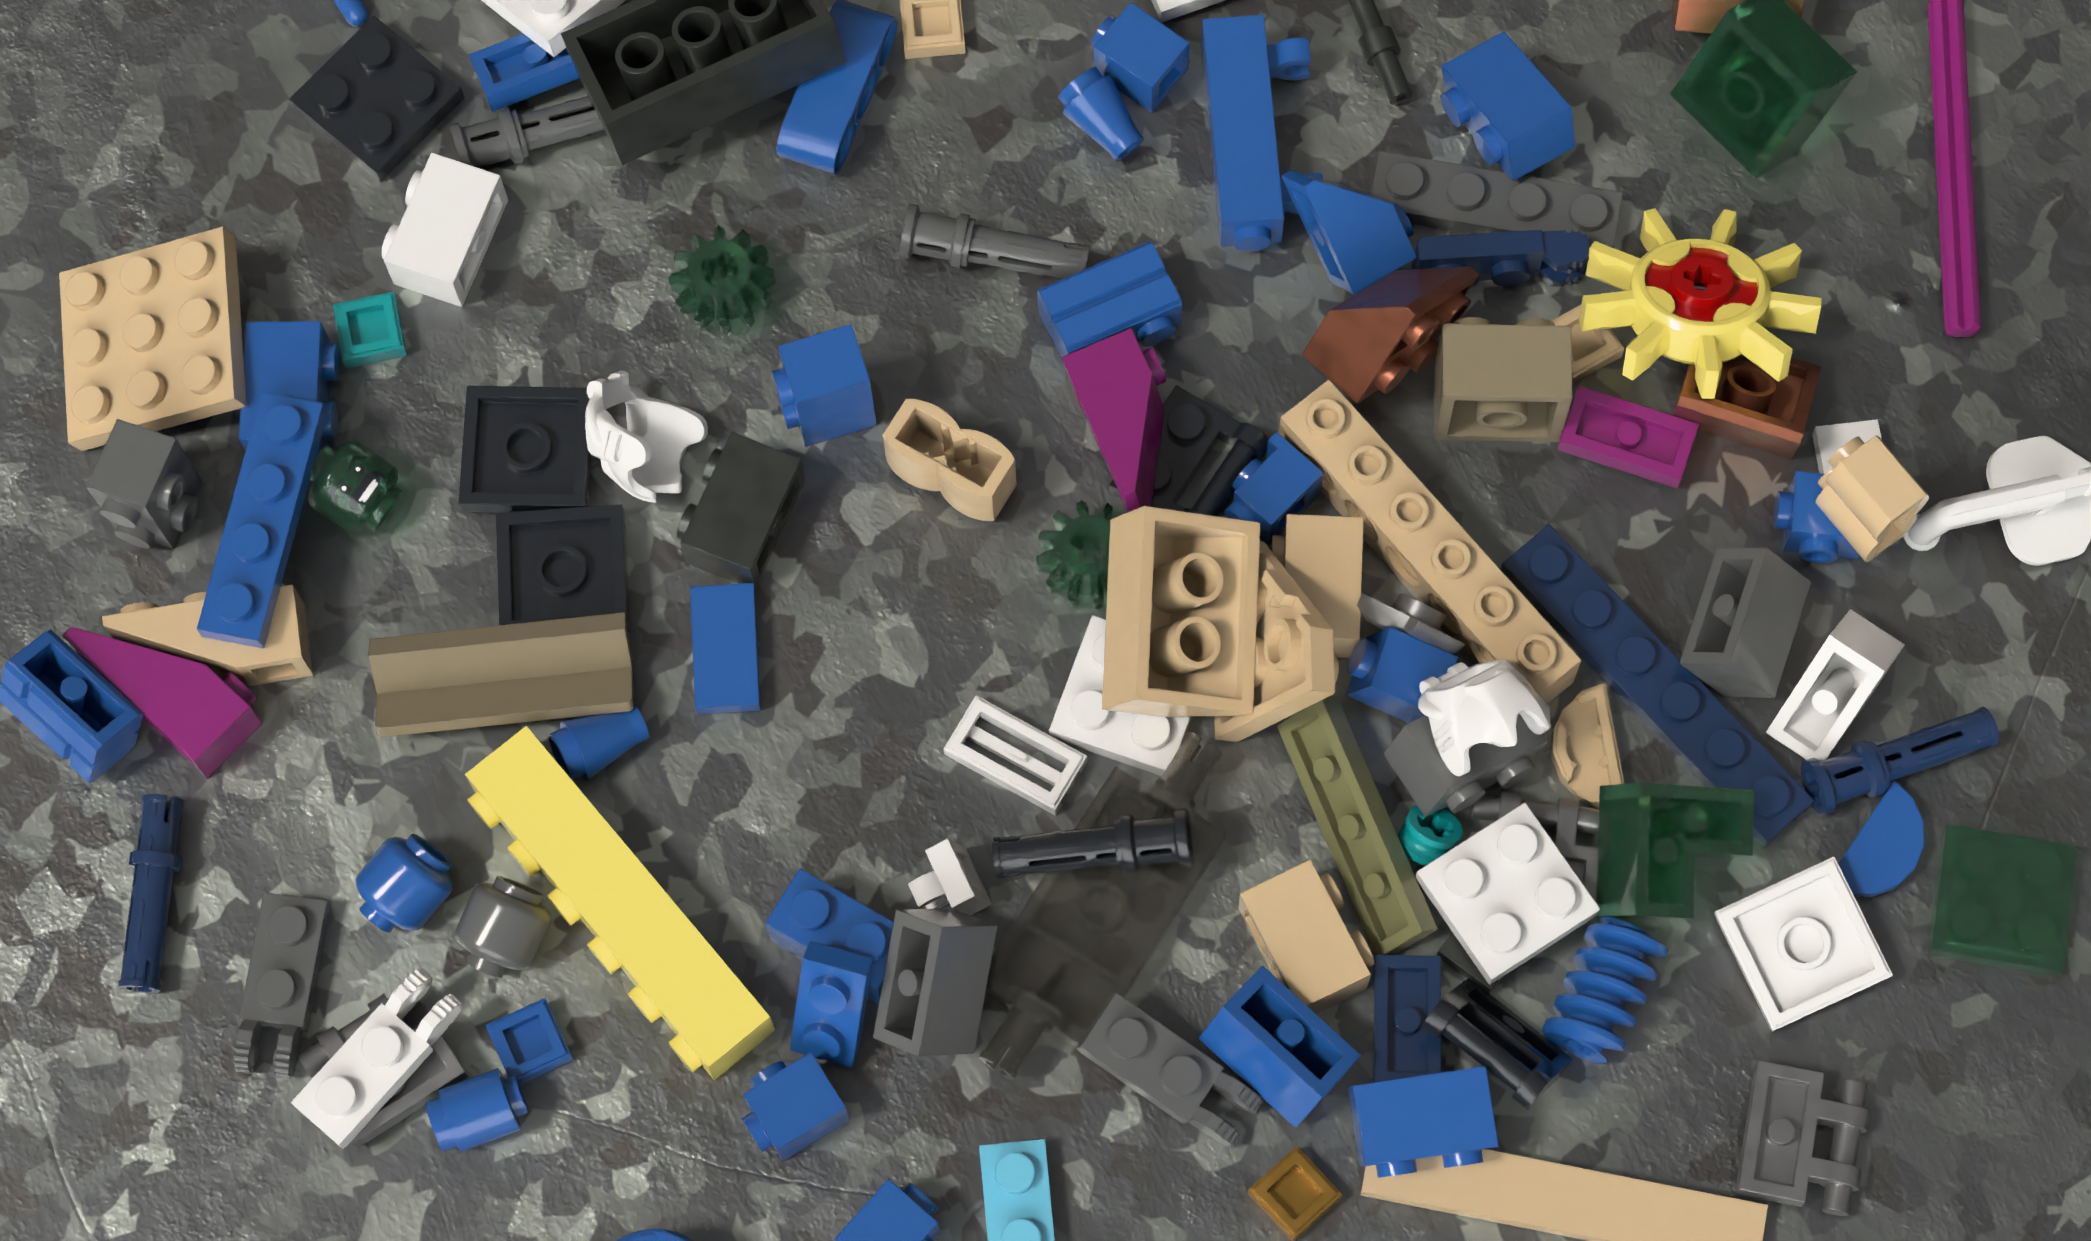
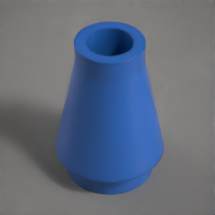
M1093 67L1075 78L1058 95V99L1065 106L1062 114L1108 151L1115 161H1119L1143 142L1144 137L1137 130L1111 75L1103 76L1096 67Z
M635 705L631 711L591 715L560 722L559 730L548 734L549 744L556 762L571 780L582 776L586 781L635 745L649 739L645 721Z

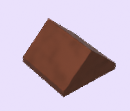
M1741 354L1734 359L1722 362L1721 377L1715 399H1702L1695 381V365L1689 364L1673 416L1698 423L1699 431L1792 459L1804 435L1821 366L1791 357L1788 376L1778 382Z

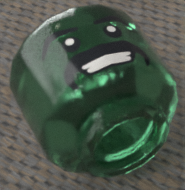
M347 441L336 451L326 445L316 456L310 480L314 483L308 494L309 505L346 532L359 533L366 527L375 532L388 517L403 494V490L396 486L399 479L398 469L359 441Z

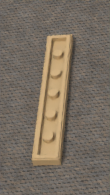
M1482 1149L1484 1161L1482 1163L1444 1168L1442 1155L1416 1159L1417 1172L1378 1178L1376 1165L1365 1166L1360 1193L1361 1196L1586 1241H1763L1768 1209L1766 1204L1488 1149Z

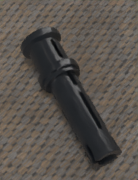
M1181 808L1176 809L1174 816L1135 820L1132 814L1121 815L1120 819H1115L1114 825L1024 836L993 837L992 856L997 879L1026 874L1118 865L1121 871L1126 870L1127 873H1135L1139 871L1141 865L1179 861L1182 867L1193 866L1194 842L1188 809Z

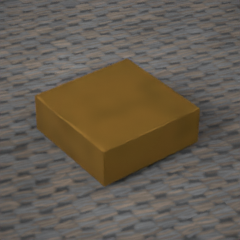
M1295 1146L1250 1187L1247 1193L1291 1241H1295L1342 1197L1341 1192L1298 1146Z

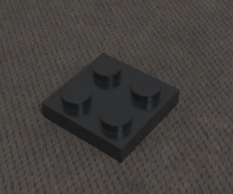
M373 15L289 98V101L299 115L381 183L465 97L460 86Z
M467 386L458 502L461 511L505 513L588 507L591 454L587 448L585 412L590 400L587 388Z
M622 504L496 513L499 625L625 612L628 632H630L625 511Z

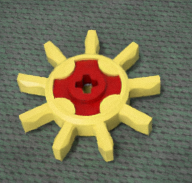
M1656 208L1644 211L1640 240L1648 252L1642 258L1635 257L1597 241H1594L1589 248L1586 276L1624 291L1584 295L1582 297L1579 325L1582 332L1632 326L1638 336L1626 347L1623 376L1633 381L1662 355L1677 362L1694 364L1696 369L1695 381L1701 398L1715 399L1721 377L1722 362L1734 359L1741 354L1778 382L1786 378L1789 372L1793 349L1765 329V327L1816 334L1822 298L1771 291V288L1797 278L1802 250L1795 243L1753 260L1747 254L1734 248L1737 234V214L1735 211L1723 210L1712 226L1710 240H1677Z

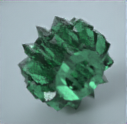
M717 225L713 232L714 240L706 242L702 236L693 232L690 238L693 252L676 250L674 263L679 271L670 274L669 284L671 291L679 294L675 302L681 314L694 313L695 325L701 331L716 319L718 320L720 331L727 335L732 328V319L739 318L743 324L752 327V324L755 322L752 308L769 309L771 297L766 289L776 284L774 269L766 266L769 261V255L763 245L750 247V235L744 229L731 240H727L725 229ZM727 275L733 276V280L726 278ZM712 280L719 282L718 285L712 284Z
M1082 500L1076 504L1075 519L1057 510L1053 515V525L1056 530H1042L1038 536L1039 546L1045 551L1036 557L1037 570L1050 574L1046 580V589L1049 593H1058L1068 588L1067 605L1071 606V608L1076 607L1080 603L1083 595H1091V604L1094 609L1099 611L1104 607V592L1107 591L1110 519L1113 517V507L1108 502L1100 507L1097 516L1089 515V507ZM1086 548H1096L1100 550V560L1097 555H1094L1093 563L1080 561L1079 551H1081L1083 556H1086Z

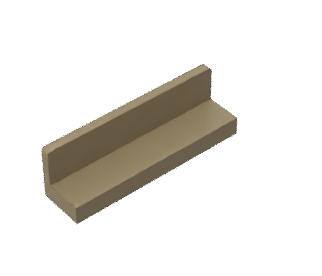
M625 612L369 639L368 658L377 692L375 726L379 737L627 712L634 708L633 656Z

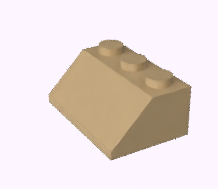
M1148 506L1140 507L1110 519L1102 710L1157 717L1247 716L1253 714L1260 523Z

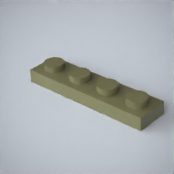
M1329 696L1295 713L1277 725L1374 955H1396L1438 930L1338 697Z

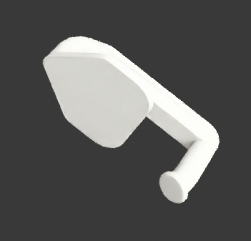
M2038 436L2007 443L1998 448L1988 460L1986 477L1989 490L1944 499L1922 514H1916L1917 520L1903 536L1906 544L1912 549L1927 551L1934 548L1939 542L1941 535L1949 530L1999 519L2007 546L2020 561L2029 565L2040 566L2075 558L2086 550L2091 540V463L2048 436Z

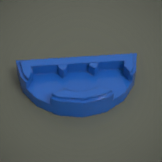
M1896 781L1892 783L1838 864L1854 897H1874L1884 892L1894 891L1914 871L1924 848V822L1914 799Z

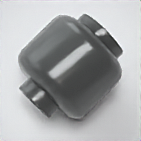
M497 876L493 884L481 883L477 885L471 893L455 930L456 941L470 952L466 963L479 971L499 978L503 977L506 968L514 970L529 968L537 955L551 922L550 912L541 905L544 895L524 884L502 876Z

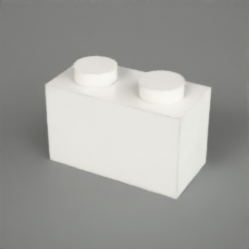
M431 152L423 172L417 170L411 177L405 197L407 209L400 225L393 224L389 228L382 246V258L394 285L463 307L508 203V197L500 175Z

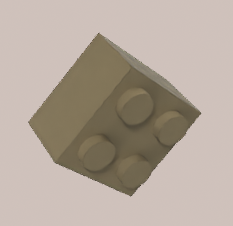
M1480 317L1461 318L1453 324L1442 325L1434 365V440L1560 441L1572 400L1571 326H1555L1553 321L1543 318L1525 319L1517 325H1494L1489 320Z

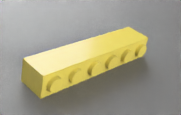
M527 726L465 774L475 794L467 799L471 807L491 830L501 823L515 841L507 849L529 877H533L539 871L542 872L555 888L546 895L570 926L581 919L595 938L587 943V946L610 974L621 968L635 984V987L627 994L650 1023L662 1017L674 1031L676 1036L668 1043L692 1073L703 1066L713 1080H716L775 1031L768 1013Z

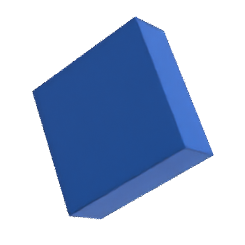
M546 998L485 1025L508 1078L516 1075L520 1085L574 1061Z

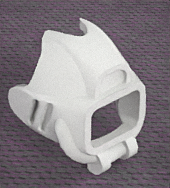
M620 370L610 374L607 380L599 378L589 382L587 394L590 400L585 412L587 448L591 455L601 459L604 473L623 490L643 501L657 503L656 492L680 493L683 487L680 469L684 453L688 446L706 438L708 433L706 420L691 409L672 402L649 397L640 387L629 383V373ZM625 402L627 429L618 425L606 409Z
M1507 659L1486 661L1469 668L1466 664L1460 662L1449 667L1446 674L1438 678L1430 677L1420 682L1419 685L1422 695L1418 701V708L1429 718L1437 750L1447 768L1456 776H1462L1470 771L1469 748L1474 744L1489 743L1499 747L1516 745L1518 713L1529 729L1535 734L1540 735L1550 729L1551 726L1550 706Z

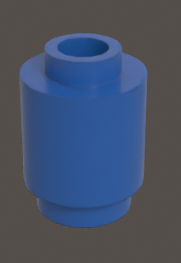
M499 1068L440 1089L438 1091V1098L425 1102L433 1132L443 1152L458 1147L460 1152L519 1131L521 1130L519 1116L529 1113L524 1093L516 1075L504 1079Z

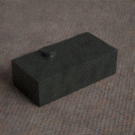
M633 0L561 33L576 72L622 166L846 63L834 21L823 0Z

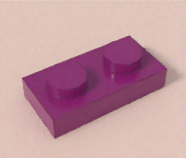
M1578 385L1557 450L1678 489L1699 424Z

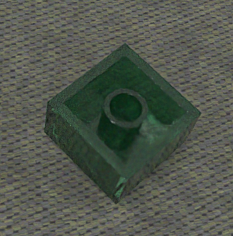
M1745 0L1726 12L1670 95L1756 179L1799 152L1857 71L1784 0Z

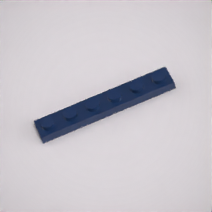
M1550 524L1502 563L1501 571L1522 595L1763 848L1812 806L1815 800L1692 672L1679 664L1680 660Z

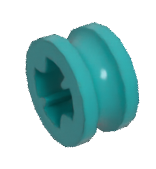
M1415 805L1411 807L1405 819L1406 824L1402 825L1397 836L1406 856L1426 866L1458 845L1463 830L1458 819L1449 811L1442 809L1425 818L1419 807Z

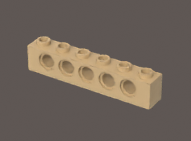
M1327 380L1280 417L1279 434L1323 472L1321 493L1343 517H1364L1363 540L1417 601L1446 615L1441 628L1450 637L1465 644L1461 650L1474 665L1491 660L1507 659L1527 679L1533 689L1547 704L1574 683L1581 659L1330 380Z

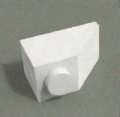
M1850 609L1828 636L1766 733L1806 760L1810 758H1816L1820 762L1826 760L1905 644Z

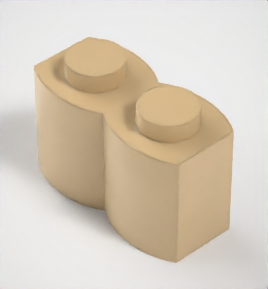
M905 399L883 433L886 461L896 475L917 488L940 491L953 508L968 517L982 521H995L1017 486L1015 459L1001 442L983 432L960 429L947 412L929 402L918 399Z
M1875 435L1866 443L1859 436L1855 437L1832 455L1828 461L1832 468L1818 481L1823 490L1815 502L1865 562H1869L1903 537L1917 520L1916 514L1929 499L1928 493L1878 435Z

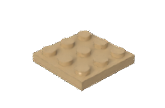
M219 227L59 273L68 444L80 451L105 445L117 419L152 431H158L247 407L236 237L226 228Z

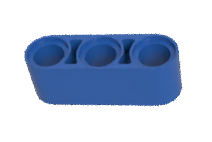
M836 0L829 13L834 21L846 63L798 85L784 118L777 142V155L779 157L833 175H837L844 165L891 52L897 31L896 17L845 0Z

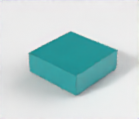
M394 291L333 304L342 359L346 368L408 356L398 302Z

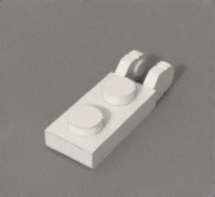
M423 968L416 969L405 978V981L391 994L386 1005L381 1003L291 1101V1104L342 1149L349 1145L434 1051L431 1046L461 1012L463 1003L453 994H449L433 1006L430 1012L422 1019L416 1032L402 1021L403 1017L427 993L433 981V977Z

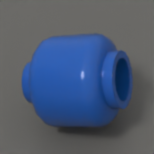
M411 834L408 839L400 837L387 839L355 879L356 888L365 901L359 908L361 913L375 926L388 933L395 926L409 931L421 929L453 890V882L448 873L452 863L434 845L416 834Z

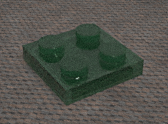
M1947 824L1942 830L1927 955L2058 977L2064 968L2077 846Z

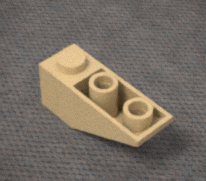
M283 583L281 584L264 649L202 637L197 631V625L207 592L188 595L183 599L184 603L161 607L150 602L133 603L122 607L119 614L102 616L103 626L113 639L205 664L219 677L224 678L231 672L243 684L248 686L313 676L305 604L293 585L285 586Z

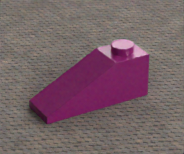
M1130 328L1061 357L1074 393L1127 512L1143 506L1151 507L1165 411L1157 386L1167 382L1153 347L1142 351Z
M70 627L61 635L77 654L143 713V718L206 778L210 777L262 726V723L250 707L257 698L231 672L221 680L205 664Z

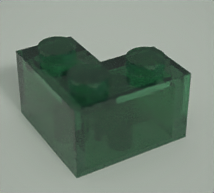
M1641 782L1600 786L1597 905L1600 911L1596 917L1608 916L1613 918L1651 920L1694 919L1695 857L1753 856L1754 790Z

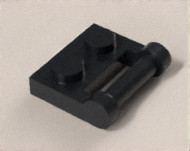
M1176 385L1163 403L1165 411L1151 507L1217 516L1234 490L1232 485L1236 477L1251 461L1256 458L1259 460L1263 458L1267 452V444L1270 438L1257 427L1235 420ZM1218 440L1231 446V450L1192 509L1183 508L1178 505L1177 502ZM1112 480L1109 484V493L1122 500Z
M1467 978L1445 995L1422 1024V1027L1437 1039L1443 1034L1482 1066H1486L1488 1071L1515 1091L1512 1098L1527 1110L1560 1077L1573 1060L1568 1054L1470 978Z

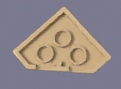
M1260 541L1253 714L1247 716H1214L1216 740L1239 742L1335 694L1339 663L1337 656L1334 654L1333 629L1268 546Z

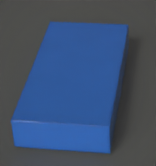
M754 583L690 587L694 695L697 715L761 711Z

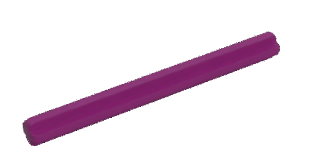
M1931 0L1928 3L1944 328L1950 337H1972L1977 335L1981 327L1964 2L1963 0Z

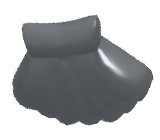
M1361 594L1357 604L1359 611L1366 621L1382 630L1389 627L1395 628L1448 653L1458 652L1465 645L1439 631L1446 617L1445 614L1405 594H1399L1393 608L1370 596Z

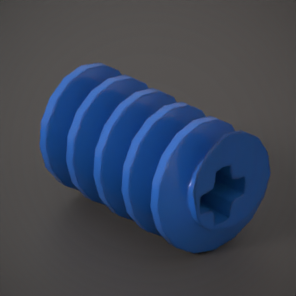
M1599 916L1597 917L1599 924L1596 923L1588 926L1584 934V939L1589 947L1578 949L1573 959L1578 970L1567 972L1563 981L1564 988L1569 994L1557 995L1552 1005L1558 1017L1546 1019L1542 1032L1545 1038L1568 1053L1595 1064H1606L1608 1061L1602 1055L1604 1049L1624 1051L1627 1044L1612 1031L1614 1025L1634 1028L1637 1019L1623 1008L1624 1003L1644 1005L1648 997L1633 984L1634 980L1655 981L1658 975L1650 965L1643 961L1645 956L1665 958L1668 949L1646 931L1631 923L1613 917Z

